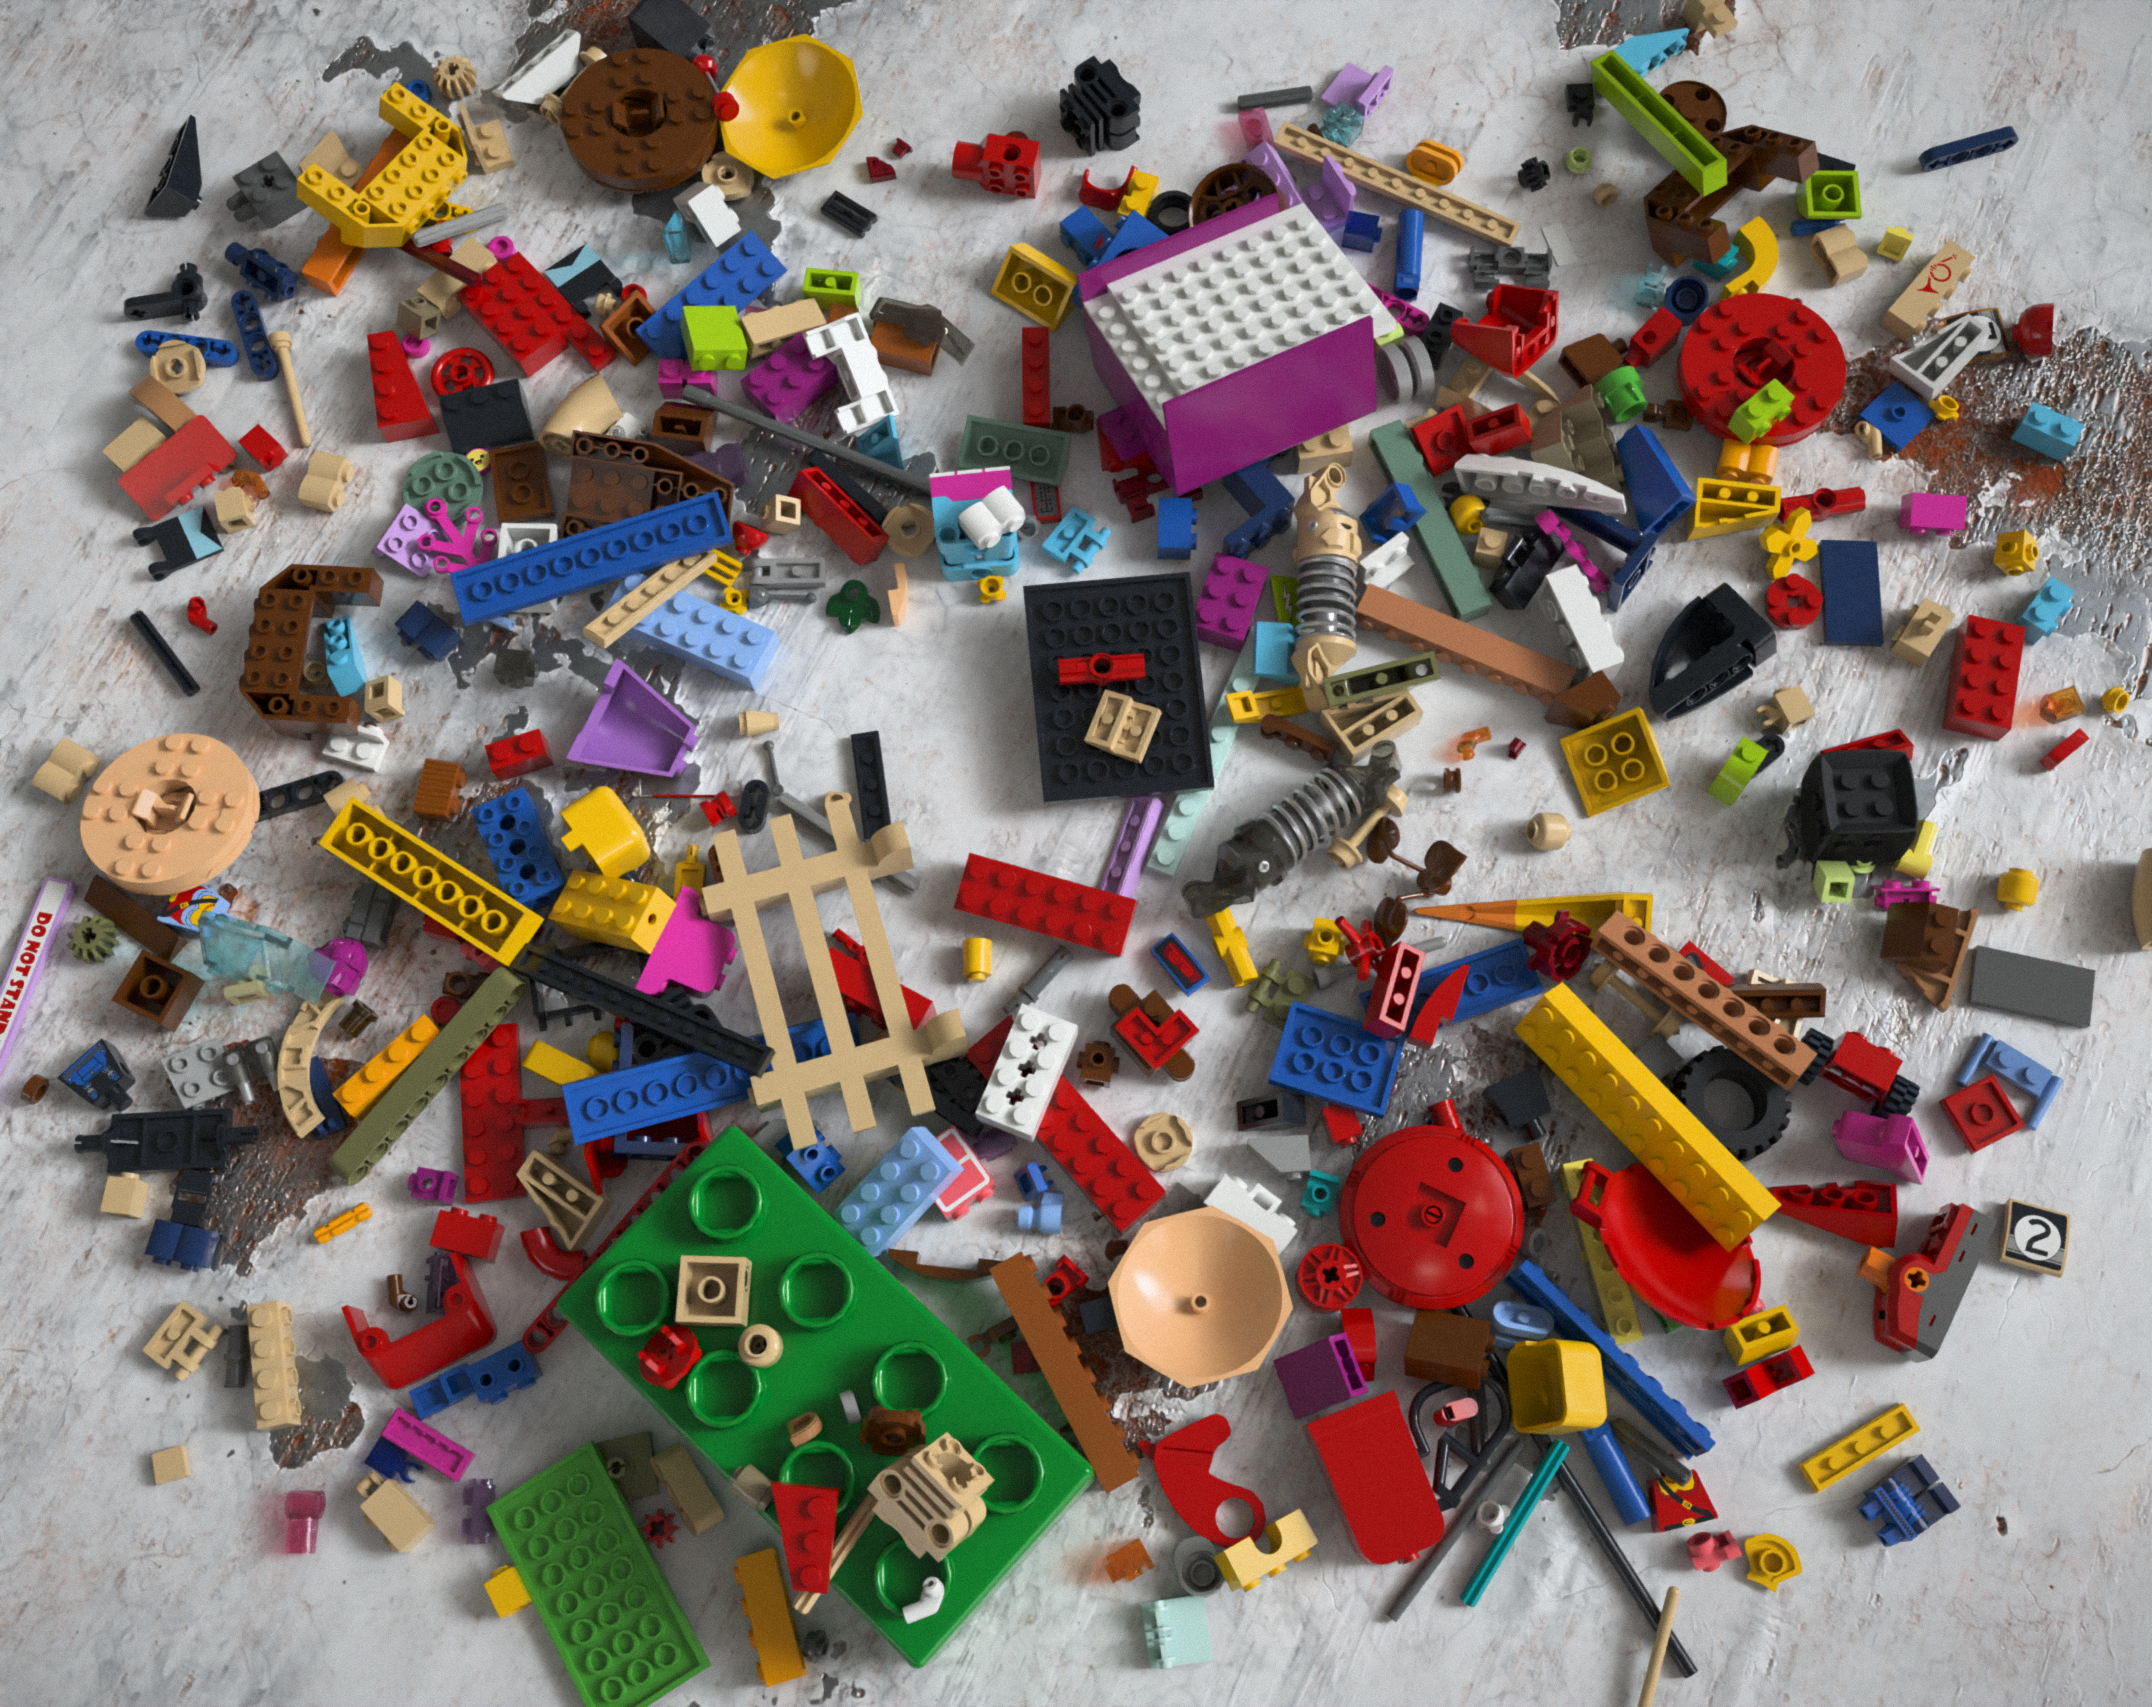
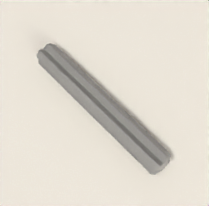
M498 203L413 232L412 241L416 247L420 248L508 217L509 211L504 203Z

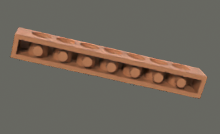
M1616 910L1597 931L1590 945L1592 949L1785 1090L1789 1091L1816 1057L1817 1053L1805 1043L1796 1039L1780 1025L1760 1013L1754 1006L1746 1003L1729 988L1721 985L1704 970L1696 967L1680 953L1668 947L1655 935L1650 934L1620 911Z

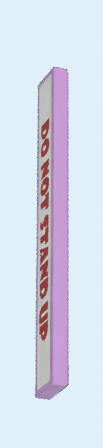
M46 876L1 986L0 1076L77 885L73 882Z

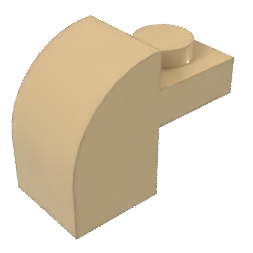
M1688 0L1681 14L1695 34L1707 29L1714 39L1736 29L1738 24L1736 18L1724 4L1725 0Z

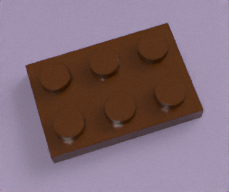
M539 441L489 450L499 524L523 523L554 517L544 447Z

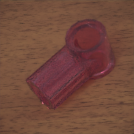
M291 1490L287 1494L285 1515L289 1519L285 1553L315 1554L318 1523L324 1514L326 1497L323 1490Z

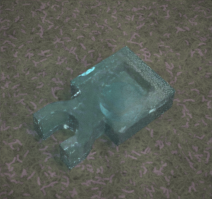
M1648 262L1644 273L1645 277L1640 276L1631 304L1657 311L1666 283L1661 281L1664 279L1668 267L1663 266L1660 273H1654L1652 271L1653 263Z

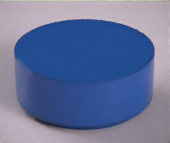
M413 80L405 87L425 103H428L432 98L429 85L423 80Z

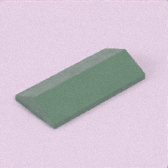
M968 415L956 467L972 470L1010 466L1011 478L1061 487L1069 464L1072 434Z

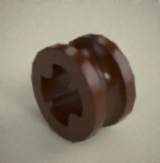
M1444 768V793H1449L1450 790L1460 793V768H1455L1454 771Z

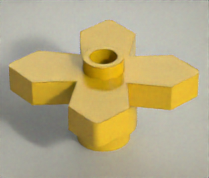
M1800 507L1789 514L1785 526L1780 524L1769 525L1759 535L1761 548L1772 552L1765 565L1768 578L1775 581L1786 576L1789 573L1794 557L1806 562L1817 555L1816 541L1805 537L1812 524L1809 510Z

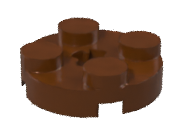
M875 1406L870 1408L869 1415L861 1421L859 1440L863 1446L865 1441L872 1445L871 1451L876 1454L899 1457L909 1452L910 1448L921 1444L925 1445L927 1427L922 1421V1413L918 1410H888L883 1406Z

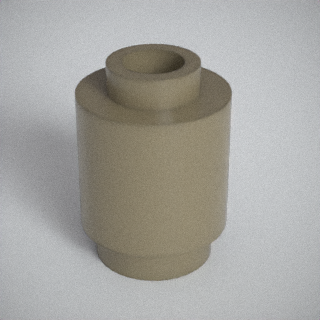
M751 1464L745 1468L742 1466L738 1467L730 1478L729 1483L732 1485L730 1493L753 1510L757 1511L759 1509L765 1513L775 1502L771 1486L773 1480Z

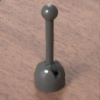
M750 585L749 604L750 607H762L769 600H799L812 604L816 601V595L814 593H808L807 595L769 594L762 586Z

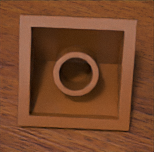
M635 290L599 325L605 341L633 366H637L651 352L635 333V330L656 313L638 290Z

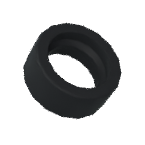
M1178 190L1159 194L1150 205L1149 221L1168 236L1188 229V221L1180 226L1171 227L1159 221L1158 215L1162 210L1172 207L1183 209L1188 213L1191 196Z

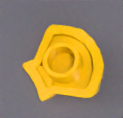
M1769 1533L1758 1534L1746 1539L1745 1550L1751 1567L1746 1577L1749 1580L1756 1581L1771 1591L1776 1592L1778 1583L1797 1576L1802 1572L1803 1569L1795 1547L1787 1540Z

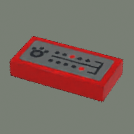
M1030 482L1033 511L1036 520L1040 521V524L1061 522L1062 516L1058 487Z

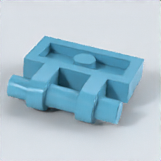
M1073 506L1044 542L1042 551L1062 564H1065L1072 557L1076 562L1071 567V570L1079 575L1084 568H1088L1093 562L1092 558L1098 550H1103L1107 545L1106 540L1112 533L1106 527H1103L1099 533L1092 530L1096 526V519ZM1086 539L1090 544L1082 551L1078 547Z

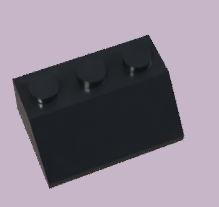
M518 378L439 396L443 422L454 453L466 456L469 451L475 448L489 451L535 440L526 394Z

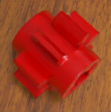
M658 1508L657 1516L645 1515L648 1522L646 1527H641L640 1529L642 1532H646L648 1544L655 1540L657 1549H663L664 1541L676 1542L673 1534L674 1531L680 1530L681 1527L674 1525L672 1521L676 1517L675 1513L664 1517L663 1508ZM665 1522L666 1524L663 1527L665 1534H655L658 1530L655 1524Z

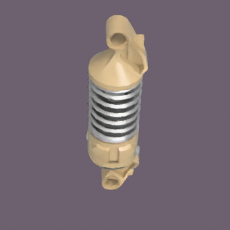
M1332 463L1312 473L1311 476L1309 475L1304 478V492L1293 509L1297 520V543L1292 548L1293 561L1296 563V570L1299 572L1296 581L1301 585L1296 590V593L1301 597L1296 602V606L1301 611L1295 617L1301 624L1296 626L1295 631L1301 636L1295 641V651L1290 659L1300 675V689H1303L1306 705L1315 715H1320L1321 710L1329 709L1321 680L1331 677L1343 664L1356 655V633L1353 629L1357 622L1353 616L1357 611L1354 606L1357 599L1354 593L1357 583L1354 578L1357 575V557L1361 555L1362 545L1361 539L1358 536L1357 520L1344 511L1334 498L1335 493L1346 482V473L1338 463ZM1349 607L1351 608L1350 614L1345 612ZM1309 613L1315 617V620H1305L1301 616ZM1340 615L1345 616L1344 618H1341V619H1338V620H1337V617H1338V616H1340ZM1348 620H1350V621H1351L1350 627L1347 626L1346 624H1344V622H1347ZM1315 626V632L1307 633L1301 631V628ZM1337 627L1343 628L1345 630L1337 632ZM1339 686L1333 688L1335 696H1342L1343 692ZM1340 706L1331 707L1330 710L1336 709Z

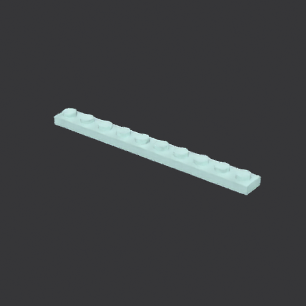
M1254 623L1208 726L1214 785L1241 723L1232 722L1224 696L1251 690L1254 694L1261 677L1253 675ZM1212 790L1178 794L1147 864L1148 870L1174 879Z

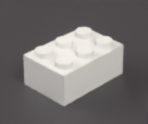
M502 523L498 558L560 540L561 532L557 524ZM558 598L514 612L556 613Z

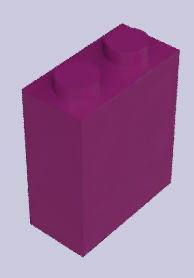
M1346 1332L1327 1337L1273 1360L1277 1376L1282 1383L1288 1399V1405L1293 1412L1295 1420L1313 1415L1369 1392Z

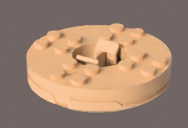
M191 733L160 736L143 742L119 756L94 782L86 797L80 818L82 843L92 862L111 881L128 891L138 894L143 893L144 895L153 894L155 896L184 892L216 877L230 866L244 850L252 837L253 827H256L255 822L258 821L260 811L259 790L252 773L236 753L224 743L208 736Z

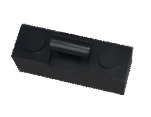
M1531 525L1523 531V538L1519 536L1514 537L1500 559L1506 566L1495 572L1493 575L1494 580L1488 589L1506 610H1524L1543 583L1545 576L1550 573L1565 551L1564 542L1554 531L1547 535L1539 525Z

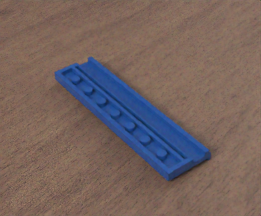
M1526 1260L1508 1275L1504 1282L1528 1305L1547 1310L1554 1319L1553 1329L1564 1340L1589 1342L1598 1348L1601 1354L1603 1378L1687 1460H1690L1693 1455L1697 1457L1709 1452L1716 1444L1710 1437V1431L1703 1424L1694 1422L1686 1414V1408L1679 1401L1671 1399L1662 1391L1663 1387L1658 1380L1652 1376H1647L1639 1368V1363L1633 1356L1623 1353L1615 1345L1614 1338L1608 1332L1600 1331L1591 1322V1316L1584 1309L1577 1308L1568 1300L1569 1296L1566 1291L1558 1285H1553L1545 1277L1546 1274L1539 1265Z

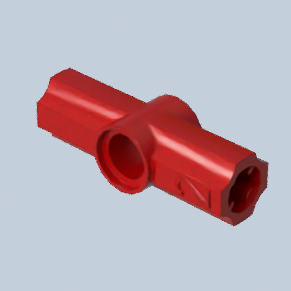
M1860 486L1833 491L1828 488H1820L1813 494L1781 498L1778 519L1783 524L1786 523L1789 514L1800 507L1810 511L1811 520L1814 522L1825 521L1830 516L1862 512L1866 508L1865 492ZM1817 503H1821V504H1823L1825 507H1821V506H1819Z
M1098 653L1093 657L1058 659L1060 685L1094 683L1103 686L1114 681L1145 679L1143 653L1111 656L1106 653ZM1098 665H1105L1109 671L1099 674L1094 668Z

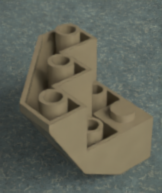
M1588 384L1544 416L1532 433L1530 454L1536 463L1547 464L1574 472L1597 481L1619 493H1623L1622 481L1626 480L1622 465L1618 464L1613 444H1615L1613 432L1606 424L1602 410L1604 408V401L1600 392L1595 393L1592 385Z

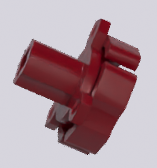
M1566 909L1557 910L1554 923L1549 927L1538 921H1532L1530 925L1525 927L1522 934L1524 944L1536 950V953L1531 955L1526 961L1528 970L1533 972L1538 969L1544 976L1557 983H1560L1563 979L1569 981L1580 971L1583 962L1590 954V945L1593 939L1588 936L1591 933V929L1583 923L1569 918V911Z

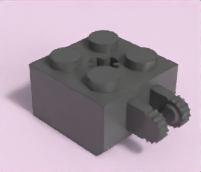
M277 150L233 176L232 178L240 191L226 201L228 209L235 211L234 217L238 222H245L258 215L267 228H274L309 207L296 198L297 178Z

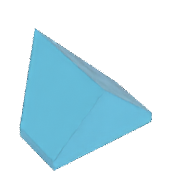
M888 414L856 439L857 449L859 453L904 470L894 417L892 414Z

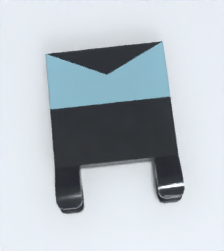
M587 243L544 271L548 279L585 320L591 317L592 314L583 300L604 286L608 285L616 297H621L623 290L622 282L608 269Z
M204 506L152 527H142L133 531V536L141 547L151 544L156 538L167 561L155 562L148 566L150 574L156 581H162L172 572L224 551Z

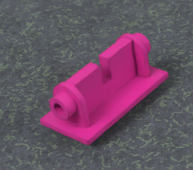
M1883 880L1882 885H1872V888L1879 890V895L1875 896L1874 903L1881 910L1888 909L1890 903L1903 902L1904 899H1907V902L1937 903L1936 896L1932 895V891H1940V888L1931 886L1930 881L1912 880L1911 885H1901V881Z

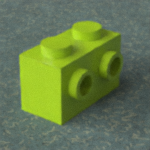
M806 267L802 292L805 300L814 297L820 309L857 313L862 287L858 272Z
M1774 378L1734 412L1727 427L1748 445L1757 436L1759 438L1764 436L1774 422L1777 420L1779 422L1782 421L1791 412L1792 409L1789 406L1795 396Z

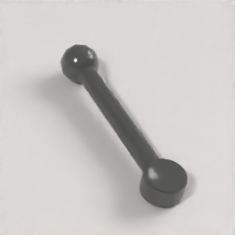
M767 740L763 747L768 753L774 782L772 791L775 796H781L784 793V788L779 783L773 754L774 743Z

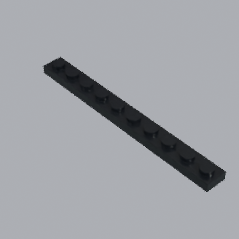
M526 943L511 965L513 971L760 1079L775 1055L774 1049L531 944Z

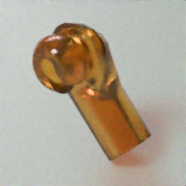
M243 469L234 472L231 481L235 487L240 486L244 488L246 485L251 486L260 500L270 496V491L259 474Z
M1488 726L1466 732L1462 735L1457 745V752L1460 753L1459 757L1461 760H1472L1475 757L1473 750L1476 745L1491 740V732Z

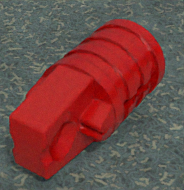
M1453 1099L1438 1102L1427 1108L1431 1113L1434 1125L1460 1130L1461 1134L1465 1133L1462 1123L1459 1122V1117L1456 1114Z

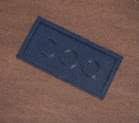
M1821 540L1819 542V561L1825 645L1881 647L1884 643L1877 541Z

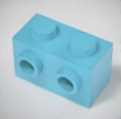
M2033 402L2020 418L2010 439L2062 462L2074 448L2085 425L2071 417L2059 414L2045 405Z
M2051 576L2040 587L2014 622V625L2026 627L2024 640L2034 645L2043 635L2048 638L2058 626V623L2055 622L2058 616L2064 617L2072 607L2073 603L2069 600L2076 591Z

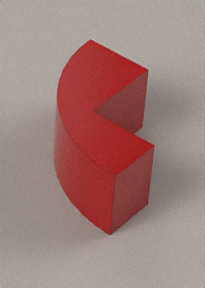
M1798 1345L1721 1381L1737 1410L1759 1401L1782 1388L1802 1381L1815 1374L1801 1345Z

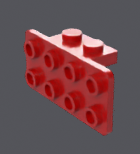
M198 415L121 476L118 483L152 521H159L178 505L182 507L194 498L193 493L200 487L204 490L216 480L214 476L237 459L238 453L205 416Z

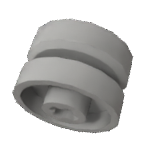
M1414 335L1399 341L1398 347L1391 343L1376 350L1378 376L1386 396L1393 404L1397 405L1410 400L1412 394L1419 397L1434 390L1435 381L1432 363L1424 344L1417 336Z

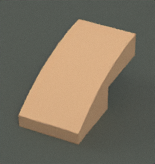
M905 562L894 564L898 589L888 590L895 627L901 625L908 603V577Z

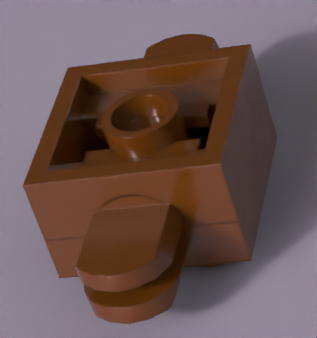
M1119 984L1112 988L1108 996L1110 1008L1119 1017L1110 1026V1035L1148 1078L1155 1071L1120 1035L1115 1026L1136 1007L1157 1028L1175 1012L1155 989L1141 1000L1130 986ZM1183 1047L1162 1068L1174 1081L1185 1082L1194 1073L1195 1061Z

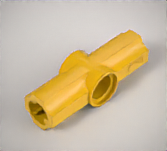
M1218 899L1202 907L1203 915L1213 935L1212 942L1219 959L1224 961L1234 987H1243L1257 980L1258 974L1247 951L1248 944L1240 926H1236L1226 900Z

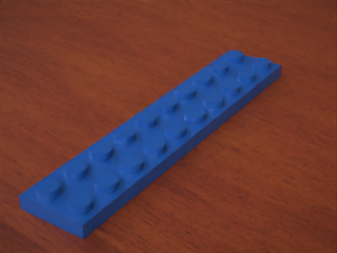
M715 491L450 573L463 622L466 626H470L732 544L734 541L718 492Z
M852 1010L846 1011L855 1047L861 1046L855 1013ZM822 1018L787 1027L797 1064L832 1054ZM764 1033L748 1036L750 1039L767 1045ZM694 1050L568 1082L560 1086L574 1145H579L748 1100L747 1088L752 1087L750 1077H753V1075ZM771 1062L764 1073L773 1071Z

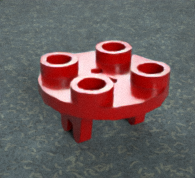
M663 1325L660 1331L650 1338L643 1351L640 1350L636 1355L640 1358L639 1371L643 1379L655 1387L669 1390L675 1387L678 1380L687 1374L691 1366L700 1359L702 1352L698 1347L696 1336L689 1328L683 1325H671L668 1327Z

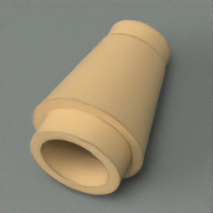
M745 709V712H738L740 735L747 734V737L779 730L778 713Z

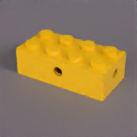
M574 869L548 919L567 935L651 955L677 904L656 886Z

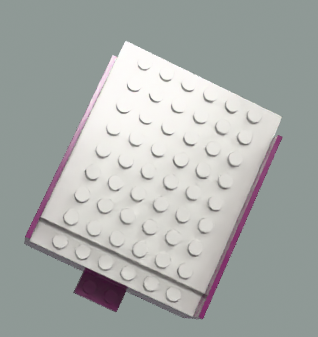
M1273 193L1077 274L1093 366L1099 379L1118 406V408L1098 416L1100 428L1122 462L1147 451L1176 497L1377 410L1374 339L1396 330V320L1304 203L1279 213L1278 195Z

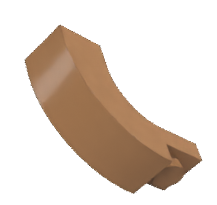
M146 374L128 391L130 394L129 398L135 404L152 413L174 434L197 417L183 401L149 374Z

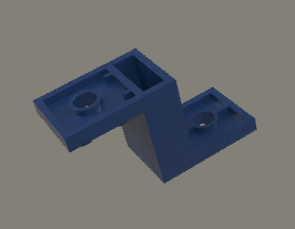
M1291 448L1223 477V487L1251 517L1224 537L1223 554L1246 561L1251 552L1255 549H1263L1270 542V538L1277 533L1281 535L1290 528L1295 498L1270 472L1268 467L1277 457L1279 459L1285 457Z

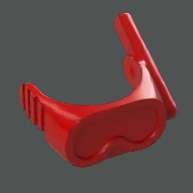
M1131 166L1123 185L1111 190L1100 189L1088 182L1090 170L1085 169L1078 194L1080 201L1087 206L1096 207L1108 212L1113 211L1120 206L1124 195L1128 196L1129 182L1134 171L1138 168Z

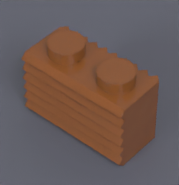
M425 759L418 790L416 791L417 795L412 807V811L420 819L452 823L454 815H458L461 807V801L458 798L460 789H464L467 784V773L460 763Z

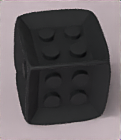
M1889 749L1841 750L1824 753L1813 759L1803 776L1800 794L1803 835L1810 862L1816 864L1817 860L1846 861L1848 866H1858L1857 861L1862 863L1872 862L1871 865H1878L1899 860L1913 844L1918 827L1915 783L1907 754L1902 751Z

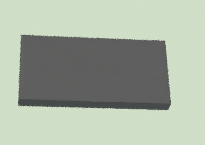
M1977 945L1973 951L1967 1003L2087 1028L2090 1026L2096 970Z

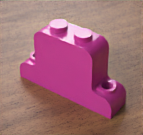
M683 885L675 902L677 905L649 957L635 987L636 990L658 998L661 997L667 986L676 988L682 986L687 994L699 999L708 998L714 989L720 991L726 978L722 971L725 964L732 965L738 949L733 948L735 937L729 929L699 917L702 910L699 903L701 898L697 891Z
M1843 1111L1841 1120L1836 1119L1834 1121L1832 1137H1835L1837 1147H1839L1844 1158L1856 1163L1892 1171L1898 1178L1904 1181L1922 1185L1930 1157L1913 1117L1890 1114L1888 1119L1854 1111Z

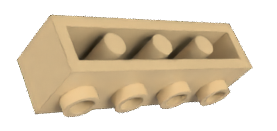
M274 1300L247 1306L257 1429L275 1431L301 1425V1404L298 1399L297 1385L299 1378L295 1367L294 1354L296 1352V1345L292 1334L293 1314L290 1304Z

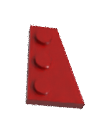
M773 1481L771 1486L793 1590L827 1594L830 1584L840 1488Z

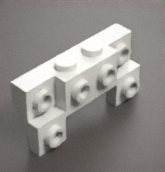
M858 312L803 334L813 360L832 355L851 404L834 410L844 436L868 428L888 414H892L893 417L899 414L887 384V376L878 362L877 351L871 345Z

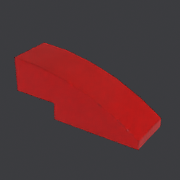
M1463 964L1436 988L1413 1024L1406 1043L1429 1050L1433 1044L1438 1025L1450 1026L1468 974L1469 965Z

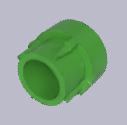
M1632 366L1621 367L1608 373L1593 387L1595 393L1600 392L1604 401V408L1610 410L1617 423L1633 419L1642 413L1648 405L1641 390L1643 382Z

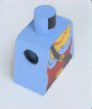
M204 884L184 892L172 894L157 918L158 921L171 929L205 938H211L217 928L224 932L231 931L236 922L235 917L226 913L230 903Z

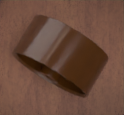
M1231 163L1210 172L1198 184L1189 203L1188 223L1189 228L1210 220L1212 214L1217 210H1220L1218 215L1220 216L1253 202V197L1258 192H1262L1259 199L1276 193L1278 195L1279 213L1291 207L1285 194L1264 171L1246 163ZM1234 184H1237L1238 188L1236 190L1226 194L1225 190L1227 188L1231 187Z

